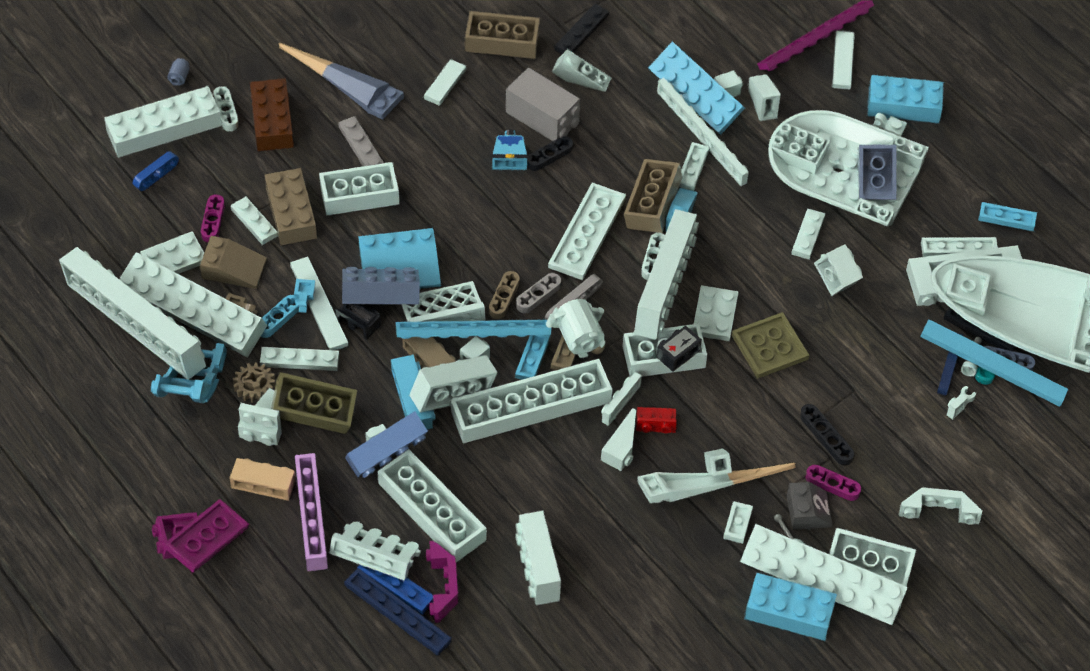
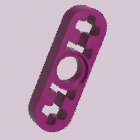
M212 195L207 200L201 227L202 239L207 243L211 236H219L225 208L224 198L220 195ZM210 216L218 217L216 221L208 220ZM209 227L212 228L210 235H207L210 230Z
M819 465L808 467L806 472L807 482L849 501H855L859 498L861 486L858 482ZM814 473H818L816 477L812 476ZM834 479L838 481L839 484L837 486H831L829 485L828 481Z

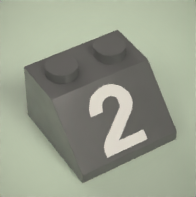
M810 482L789 483L787 501L792 530L832 527L827 491Z

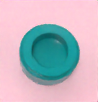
M980 366L975 375V379L984 385L992 383L995 377L994 373Z

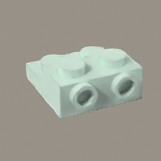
M241 403L239 407V437L249 442L259 441L268 446L278 445L282 433L279 411Z

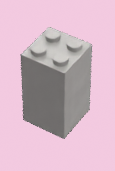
M527 68L506 88V113L551 141L567 136L568 132L579 124L580 99L530 68Z

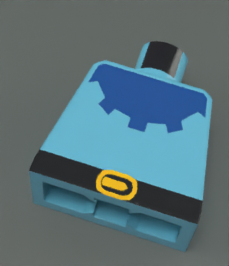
M508 129L505 131V135L497 136L492 155V169L527 170V153L524 139L520 135H515L514 130Z

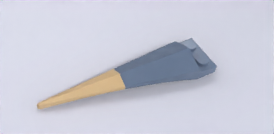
M279 43L282 50L316 71L364 110L380 119H384L404 98L402 91L389 86L387 82Z

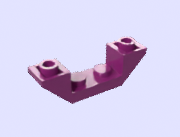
M430 541V549H426V559L431 561V569L444 568V578H448L449 583L445 584V594L433 595V603H429L430 615H434L435 623H439L458 604L456 560L452 554L435 541Z

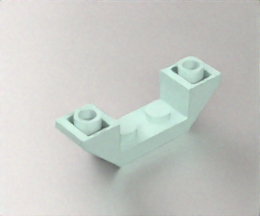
M923 487L904 500L899 510V516L912 519L919 518L922 505L946 507L948 509L959 508V522L969 525L979 524L982 516V510L962 491Z

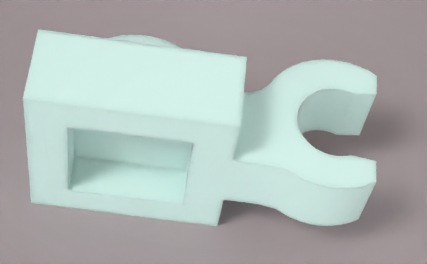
M877 113L873 125L895 135L902 136L907 123L891 116L888 120L883 114Z
M967 386L963 387L960 395L957 398H952L947 405L949 407L947 416L952 420L965 409L969 402L975 399V392L971 395L966 394Z

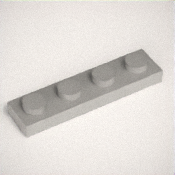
M355 116L338 122L341 132L363 167L384 163Z

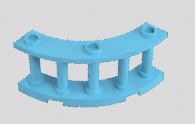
M217 343L216 348L212 351L201 349L205 358H211L212 360L210 367L207 369L203 368L196 374L198 376H205L204 379L187 380L177 378L179 372L170 366L163 377L158 374L156 375L155 381L153 380L151 384V392L156 397H164L168 393L188 395L194 402H208L219 382V379H216L217 373L223 370L227 354L225 345Z

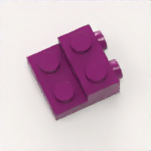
M197 512L157 516L155 525H152V533L154 537H158L159 542L156 544L157 552L162 554L163 559L175 558L164 548V544L197 518Z

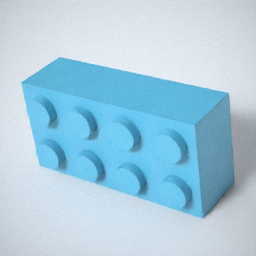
M872 75L869 86L867 116L876 117L877 113H881L886 118L891 116L896 119L939 123L942 112L943 82Z
M756 573L746 608L745 619L825 641L837 594Z

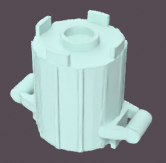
M585 299L568 301L560 306L559 309L555 308L546 322L548 328L560 329L569 350L573 354H578L579 358L588 357V352L596 349L599 345L601 348L605 345V335L598 323L604 313V309L601 307L593 308L591 303Z

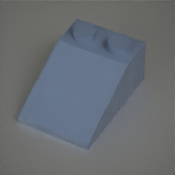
M859 145V199L896 200V145Z

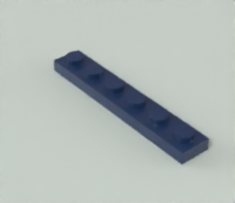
M359 568L344 582L348 589L437 656L451 643V637Z

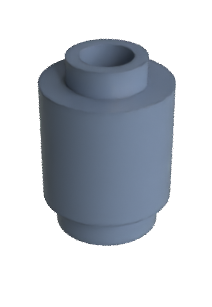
M179 58L173 62L167 76L173 85L184 84L190 70L188 61Z

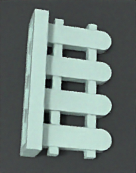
M352 522L350 525L346 524L344 527L345 532L342 535L335 533L332 536L330 554L402 580L406 579L409 567L413 565V557H419L421 550H418L419 545L415 542H408L404 545L400 543V538L396 535H390L388 538L381 536L382 532L379 529L373 528L369 532L362 530L363 525L360 522ZM358 536L364 537L361 542L356 540ZM377 542L382 544L380 548L374 547ZM396 549L401 551L399 555L393 554Z

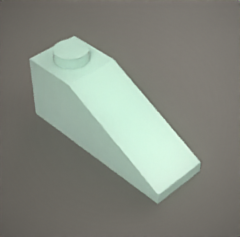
M632 408L603 447L601 453V461L619 471H622L625 465L629 466L633 459L632 447L636 410Z

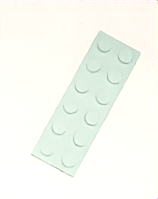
M592 183L551 257L548 268L583 280L626 199V194Z

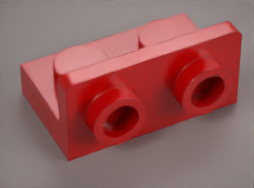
M637 407L636 431L645 433L676 432V409Z

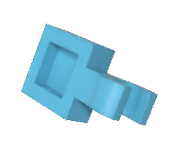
M296 279L294 299H299V312L306 313L307 301L314 299L315 280Z

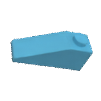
M684 188L678 190L666 217L665 232H667L675 209L691 213L698 192Z

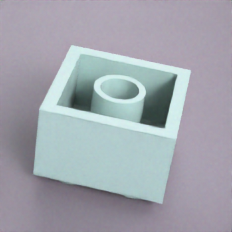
M846 245L826 253L814 263L831 296L851 287L863 278L860 267L856 265L853 254Z

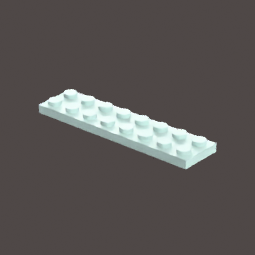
M755 524L740 561L780 579L837 594L835 602L890 625L894 623L908 588Z

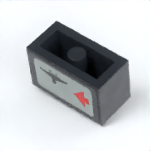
M685 325L680 330L674 331L670 338L659 343L657 359L674 372L701 351L702 339Z

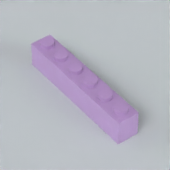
M315 453L295 455L307 571L328 569Z

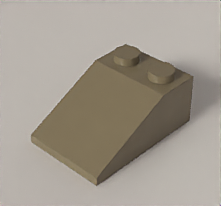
M211 236L200 263L202 279L257 289L267 257L230 239Z

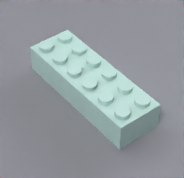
M208 86L104 118L107 133L118 158L222 126L219 108Z
M409 449L378 471L379 485L433 541L452 554L456 562L486 541V527Z

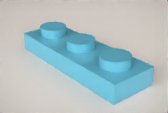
M982 202L978 221L1034 231L1037 213Z
M551 335L543 337L529 336L516 370L515 378L523 380L537 375Z

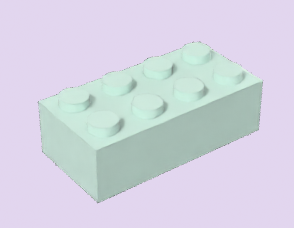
M392 162L319 173L326 216L399 204V190Z
M699 324L686 326L702 339L701 351L674 372L706 368L707 352ZM684 326L664 328L662 333L659 332L656 340L636 335L634 332L625 333L623 336V350L629 376L631 377L634 372L642 375V377L672 373L667 366L657 359V347L661 341L667 340L674 331L680 330Z
M487 355L429 368L425 367L419 370L410 392V397L420 413L451 406V399L490 389L497 371Z
M539 511L519 515V523H516V542L518 546H521L520 558L521 562L525 563L524 574L526 581L529 580L530 586H528L530 598H534L536 605L560 601L561 580L544 513Z

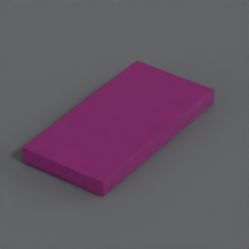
M219 499L164 544V548L194 573L248 529L249 523Z

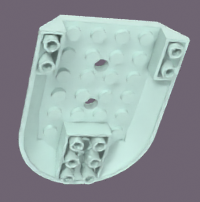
M815 110L796 114L782 122L772 134L768 152L773 170L791 188L882 225L890 226L893 224L921 170L929 147L837 112ZM859 145H896V200L859 199ZM834 169H841L842 172H836Z

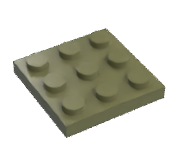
M783 312L733 330L731 333L757 379L809 360L808 352Z

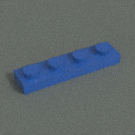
M363 565L357 567V569L359 568L421 615L430 607L429 603H433V595L408 578L402 580Z

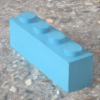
M414 355L391 359V371L405 417L415 411L426 429L433 428L432 420H435L434 410L420 413L410 397V392L421 369L419 361H415Z

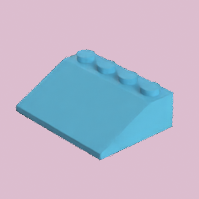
M433 228L358 236L362 269L367 267H375L377 269H385L386 267L404 269L412 267L419 271L420 289L441 286Z

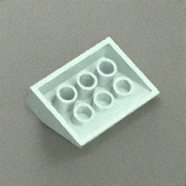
M836 528L829 555L906 586L916 550Z

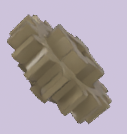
M255 362L254 366L248 363L247 368L241 366V372H235V378H233L234 391H237V396H243L244 401L250 398L251 403L255 399L259 401L269 388L273 390V387L276 385L275 375L271 372V368L266 369L265 364L259 367L257 362Z

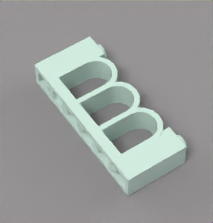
M1018 245L909 259L906 271L917 306H929L936 304V301L944 302L935 292L931 282V274L934 268L942 262L958 257L979 255L1022 259Z

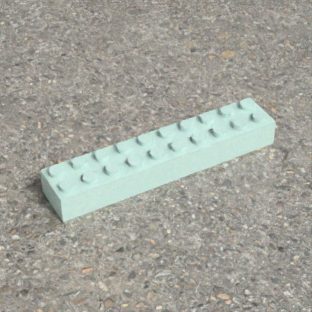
M76 247L59 259L69 287L187 380L206 367L205 355L200 347L201 342L196 336L190 335L183 326L177 325L172 317L164 315L159 307L151 305L146 297L142 298L134 288H129L124 280L115 277L111 270H106L98 260H93L86 251L83 252Z

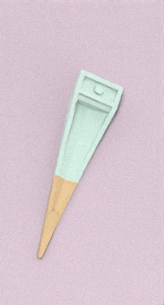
M788 463L764 468L732 471V473L712 476L709 473L655 472L639 476L638 484L650 504L659 503L663 500L672 502L796 468L795 463Z

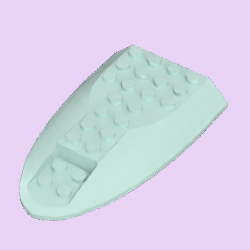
M985 255L949 259L934 268L931 274V282L935 292L965 320L1011 345L1048 360L1090 373V274L1032 260Z

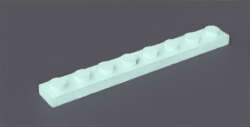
M665 78L658 80L657 93L705 146L709 147V151L740 186L747 184L748 169L746 166L742 165L737 160L736 155L727 149L725 143L718 139L712 129L710 130L705 121L695 113L693 107L689 106L683 96L675 91L671 83H668Z

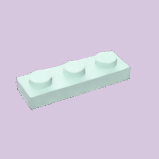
M247 197L231 205V210L262 245L278 236L274 227Z
M807 209L791 255L810 259L825 218V213Z
M634 372L631 377L626 378L621 390H617L612 397V401L604 405L601 411L603 414L602 423L608 426L640 388L642 375Z

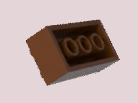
M286 78L250 82L257 151L294 148Z

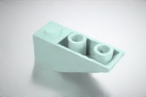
M568 49L557 59L552 71L567 82L603 92L606 91L611 77Z

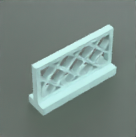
M473 281L422 292L419 294V304H415L414 307L401 304L407 322L485 321V307L479 298ZM471 288L469 295L462 293L463 290ZM450 293L453 296L449 299L444 297V294ZM457 297L465 299L462 303L455 301ZM426 298H434L432 303L425 301ZM439 301L446 303L444 307L438 306L436 304ZM469 301L475 303V304L466 305ZM420 305L428 307L426 311L418 309ZM451 305L457 307V308L448 309ZM432 309L439 311L435 313H430ZM414 313H415V314H418V315H421V316H417V317H412V315H413Z

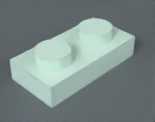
M733 501L723 539L743 544L753 506Z

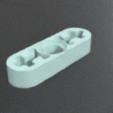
M217 87L213 94L220 111L222 127L226 131H234L238 128V117L230 91L226 87ZM221 94H223L225 100L221 99ZM225 106H228V107L231 108V109L228 110V111H222V110H221V109H222L223 107H225ZM230 117L232 123H229L227 118Z
M654 233L650 237L641 272L645 280H648L650 276L648 272L650 265L653 266L656 260L651 259L649 255H658L665 237L663 233ZM657 240L661 241L658 248L655 247Z

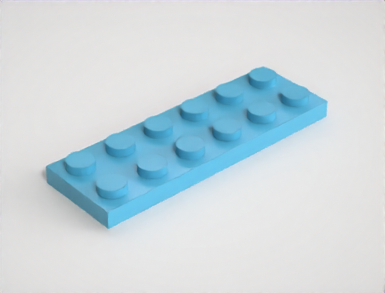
M673 42L649 67L660 79L665 78L668 83H671L675 91L683 96L685 102L692 106L695 112L720 135L745 109Z

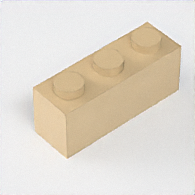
M240 458L236 459L230 476L231 488L288 501L296 482L295 470Z

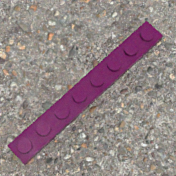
M862 0L757 63L759 69L771 71L777 68V64L787 62L793 54H800L804 51L803 48L815 45L817 43L816 40L824 39L830 36L831 31L843 28L844 23L853 22L856 20V16L868 13L869 8L874 6L873 1Z

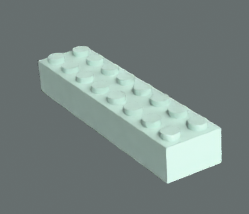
M675 209L638 304L634 334L656 340L659 332H663L665 325L663 320L668 319L670 311L668 307L672 308L674 302L673 295L676 296L679 284L677 283L682 281V271L686 270L688 263L686 259H690L691 247H694L697 237L694 236V233H697L699 225L696 222L697 214Z
M137 252L120 277L129 288H134L142 298L146 297L151 305L159 307L164 314L224 344L226 347L247 358L267 327V324L261 317Z
M600 359L451 399V413L462 442L467 443L610 403L612 401V387Z

